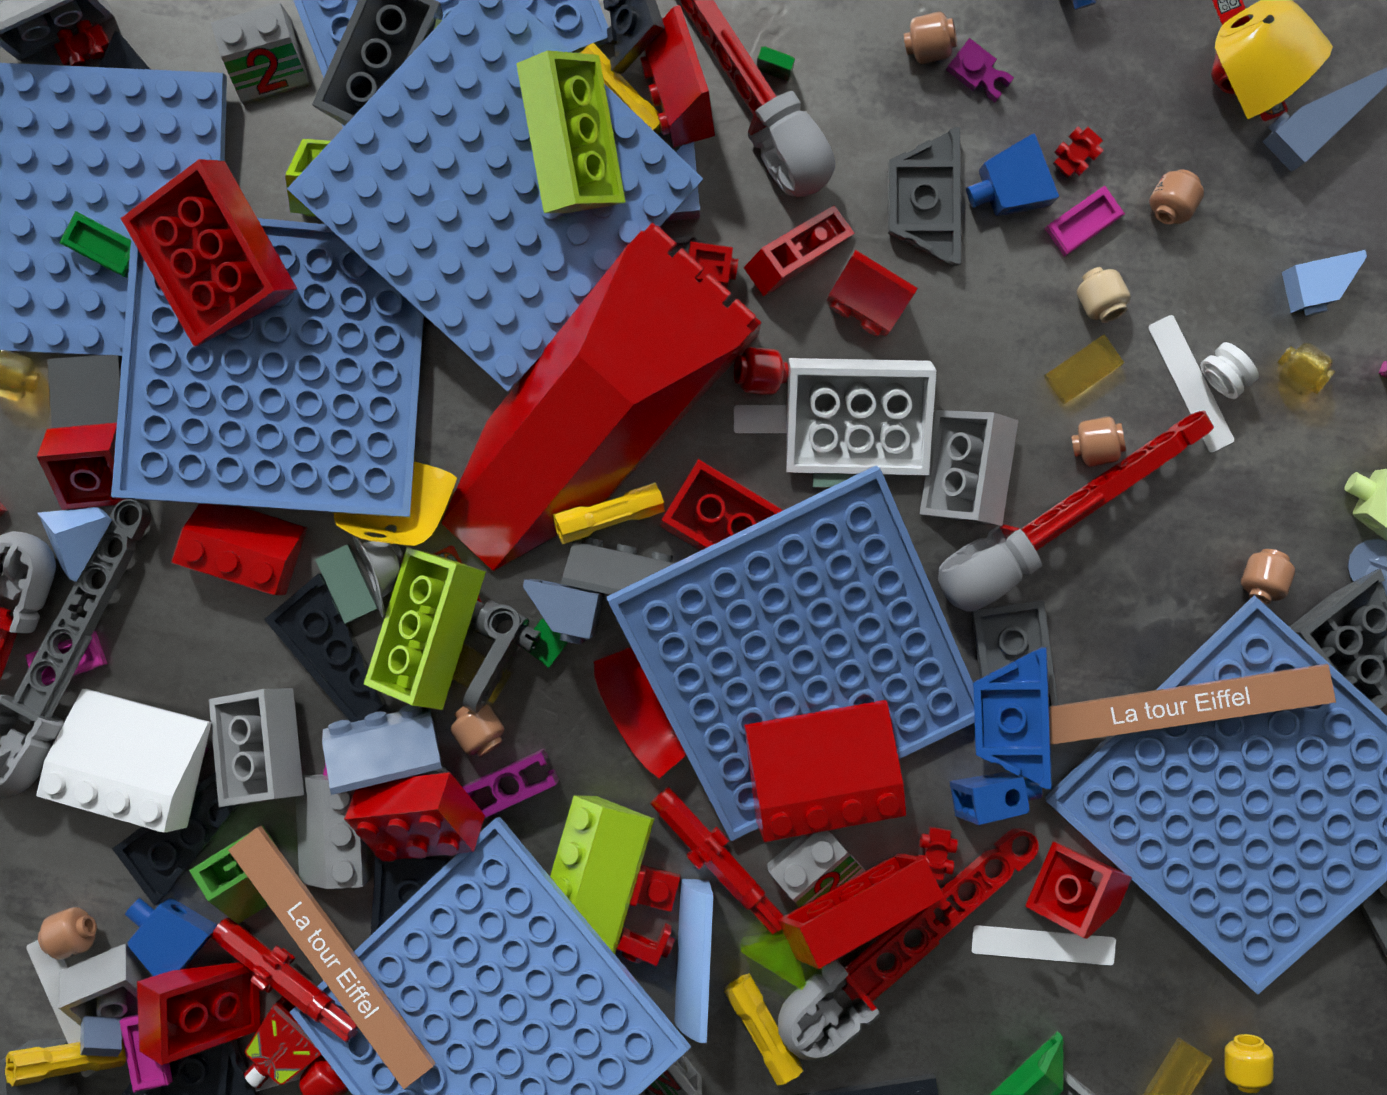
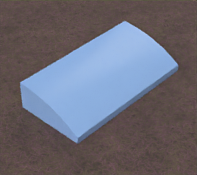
M681 879L674 1021L677 1028L684 1035L696 1042L707 1043L713 892L709 880Z

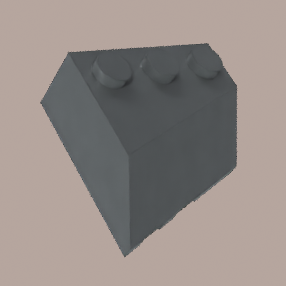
M1377 569L1331 593L1289 626L1379 709L1387 704V596L1382 584L1385 579L1381 569Z

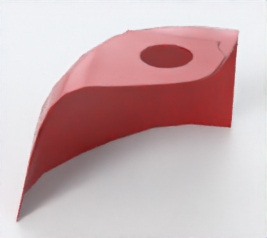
M627 648L593 661L594 677L599 694L616 727L635 757L647 770L660 779L686 756V753L632 648Z

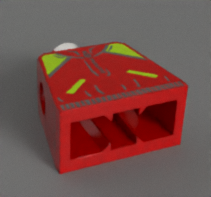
M283 996L270 1009L244 1051L246 1056L254 1062L244 1073V1077L250 1085L256 1088H260L269 1077L282 1086L322 1055L290 1014V1011L296 1006Z

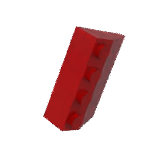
M198 159L120 218L193 346H199L260 314L297 290L296 285L225 161Z
M886 700L744 725L756 823L764 842L906 816L904 784L888 702Z

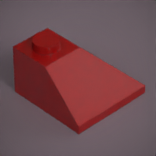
M1053 841L1025 907L1080 937L1088 939L1118 911L1132 877L1101 861Z

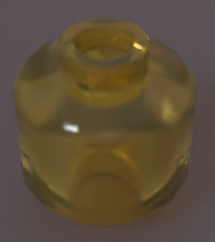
M1303 343L1297 349L1290 346L1277 362L1282 366L1278 376L1279 380L1302 396H1307L1312 392L1317 395L1336 372L1331 369L1333 359L1311 343Z
M4 349L0 350V397L20 401L26 396L27 392L35 393L40 374L34 372L35 365L30 357Z

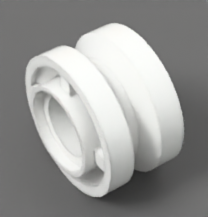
M1227 342L1222 343L1215 350V356H1208L1200 364L1201 370L1208 382L1218 392L1231 399L1238 398L1244 392V385L1251 386L1259 379L1258 370L1251 359L1238 347Z

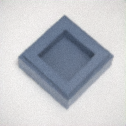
M84 1016L81 1022L80 1055L118 1057L122 1050V1032L119 1022L121 1018Z

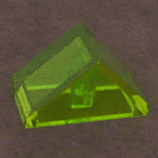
M782 929L774 935L768 931L743 937L740 942V950L743 954L803 990L806 982L801 961L795 958Z

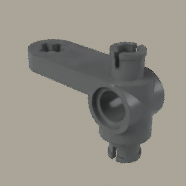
M489 600L485 604L477 601L471 618V622L475 623L474 631L494 642L463 700V707L475 713H478L487 704L518 647L520 646L532 653L537 647L533 644V641L539 643L542 632L529 627L528 618L517 613L514 608L508 605H501L493 600ZM502 621H513L510 631L503 634L497 633V627Z

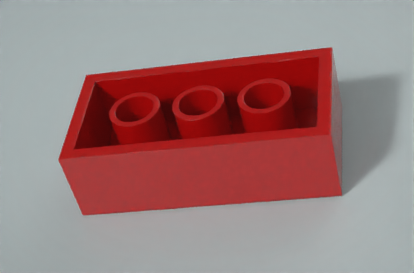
M698 459L663 516L660 527L701 551L783 510Z
M897 853L778 919V922L795 958L820 969L940 901L944 896L925 857Z

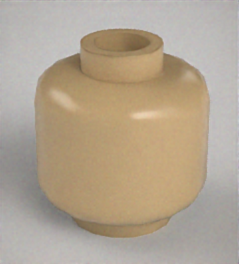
M1097 267L1083 275V282L1077 289V296L1089 318L1106 323L1117 319L1127 311L1126 305L1129 303L1131 295L1118 271L1113 269L1103 270L1101 267Z

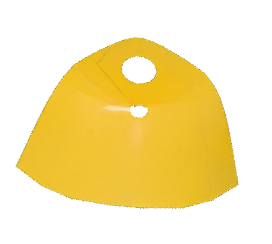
M1260 0L1225 22L1221 26L1215 42L1218 57L1247 119L1271 109L1292 95L1317 72L1330 57L1333 48L1328 38L1314 21L1292 0ZM1253 15V18L1246 24L1237 28H1231L1239 19ZM1268 15L1274 17V21L1270 24L1263 22Z
M414 462L410 518L334 513L335 523L346 532L364 540L409 546L424 543L437 528L454 489L457 477L443 469ZM388 525H395L397 530L393 532L385 528ZM364 533H378L385 535L386 537H371L365 535Z

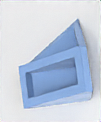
M99 507L38 513L62 570L69 579L77 582L112 519Z

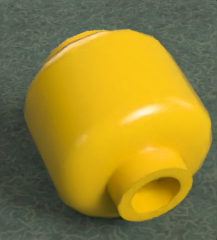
M1249 1034L1235 1036L1234 1040L1230 1041L1224 1048L1225 1077L1242 1092H1259L1260 1088L1269 1086L1274 1079V1056L1272 1049L1258 1036Z

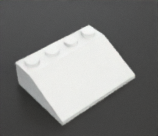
M789 358L786 472L859 474L877 465L883 474L929 475L937 371L931 361Z
M82 689L44 760L36 796L163 833L187 828L211 722L97 691Z

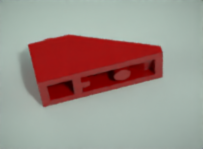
M833 205L762 247L743 268L762 295L765 296L790 281L855 233L836 206Z

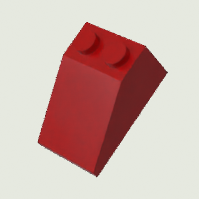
M241 962L173 970L137 981L139 1052L160 1065H164L256 1032L260 1027L259 988L250 982L255 973Z

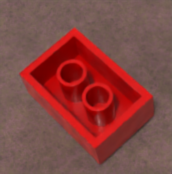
M448 772L406 777L356 789L344 820L382 861H394L395 859H422L427 856H454L458 853L474 852L485 814L454 776Z

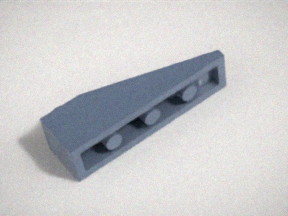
M1387 67L1302 106L1290 116L1284 112L1268 127L1272 133L1262 142L1291 172L1309 160L1387 86Z

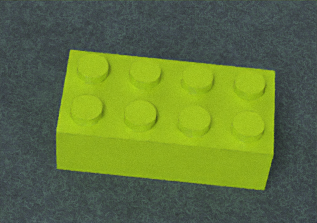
M407 547L364 685L410 705L443 710L486 571L436 554Z

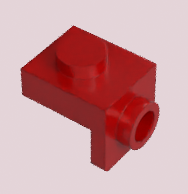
M664 924L657 941L624 927L617 949L623 951L622 956L632 962L641 963L643 960L657 966L661 956L668 957L674 944L675 938L670 936L672 925Z

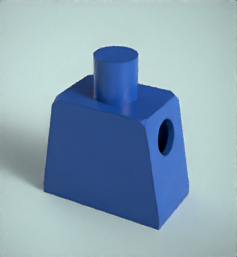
M1035 133L984 162L979 169L982 182L966 188L968 200L973 208L990 202L996 216L1044 208L1052 205L1059 198Z
M1008 772L949 781L955 816L977 825L1029 813L1028 801L1042 797V787L1039 786L1040 784L1030 779H1024L1023 776Z
M139 898L125 913V916L140 927L127 942L128 947L152 976L173 970L185 969L212 937V933L217 926L216 923L172 898L161 903L155 910Z

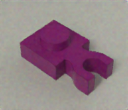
M971 38L967 40L946 68L947 72L972 91L978 85H981L987 97L994 103L1002 94L994 88V82L999 81L1008 87L1014 79L1008 72L994 69L993 65L997 59Z

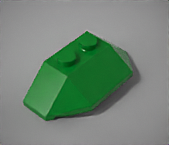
M1057 1031L990 1095H1059L1064 1090V1036Z

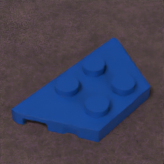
M1041 647L974 681L975 745L977 756L991 763L995 762L1003 766L1005 770L1018 776L1026 777L1040 784L1039 786L1044 789H1051L1047 647Z

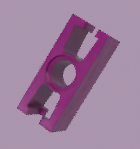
M544 748L465 784L463 789L470 797L475 796V790L486 786L492 788V793L497 800L484 808L481 805L478 806L485 814L484 818L557 785L559 778L553 768L548 771L549 775L546 779L533 784L528 783L523 769L539 761L541 767L547 765L546 760L549 756ZM505 776L514 777L519 784L518 792L513 794L505 792L501 786L502 778Z

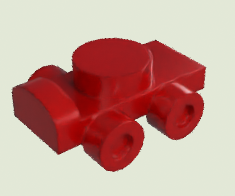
M83 20L76 24L79 34L73 36L70 29H63L57 33L60 42L54 46L64 66L70 64L71 66H84V59H99L104 56L103 49L107 48L110 42L99 24L92 27L89 20Z
M1078 126L1068 136L1073 142L1068 146L1063 141L1054 151L1058 158L1052 164L1067 178L1073 172L1080 176L1089 167L1084 160L1089 156L1094 161L1104 151L1099 146L1103 140L1088 126L1084 131Z
M929 826L928 834L922 833L919 846L924 848V855L918 854V856L926 858L935 879L943 880L944 873L953 874L954 860H948L947 855L948 852L956 853L958 840L950 838L951 830Z

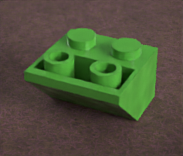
M262 825V828L265 830V832H266V833L268 834V836L271 838V836L269 835V833H268V831L266 830V828L264 827V825ZM245 836L189 870L208 902L237 924L268 906L267 902L228 851Z

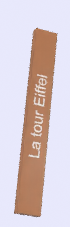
M1321 664L1050 706V745L1336 703L1329 665Z
M262 826L257 827L232 846L228 851L403 1089L407 1088L436 1064Z

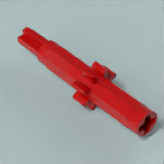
M669 786L661 791L651 801L650 805L691 849L686 855L698 870L705 864L746 910H750L772 935L777 931L779 932L782 928L778 919L784 917V915L765 895V891L724 847L729 840L717 826L710 832Z
M225 918L215 927L212 939L255 973L250 982L261 991L265 990L267 993H270L272 989H275L317 1023L321 1022L346 1043L351 1037L356 1036L358 1027L352 1018L335 1004V1000L290 965L296 958L287 950L281 949L277 945L272 951L231 918Z

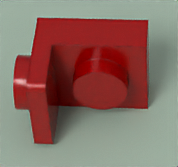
M690 241L689 255L704 267V270L696 280L701 282L710 273L725 288L728 287L729 279L736 280L739 259L732 258L733 247Z
M641 864L630 905L636 907L637 903L671 912L680 874Z

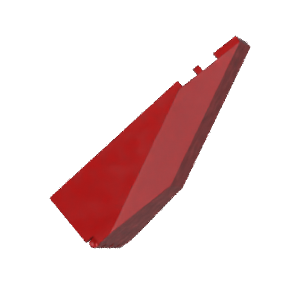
M653 222L645 231L641 230L627 245L546 346L538 360L522 376L490 416L483 428L441 524L493 571L526 554L551 538L558 536L553 514L578 506L589 507L607 501L735 362L737 356L741 355L758 337L762 322L756 318V315L738 299L728 308L723 304L732 293L710 273L699 283L696 278L702 273L704 267L683 248L671 257L669 253L677 243Z

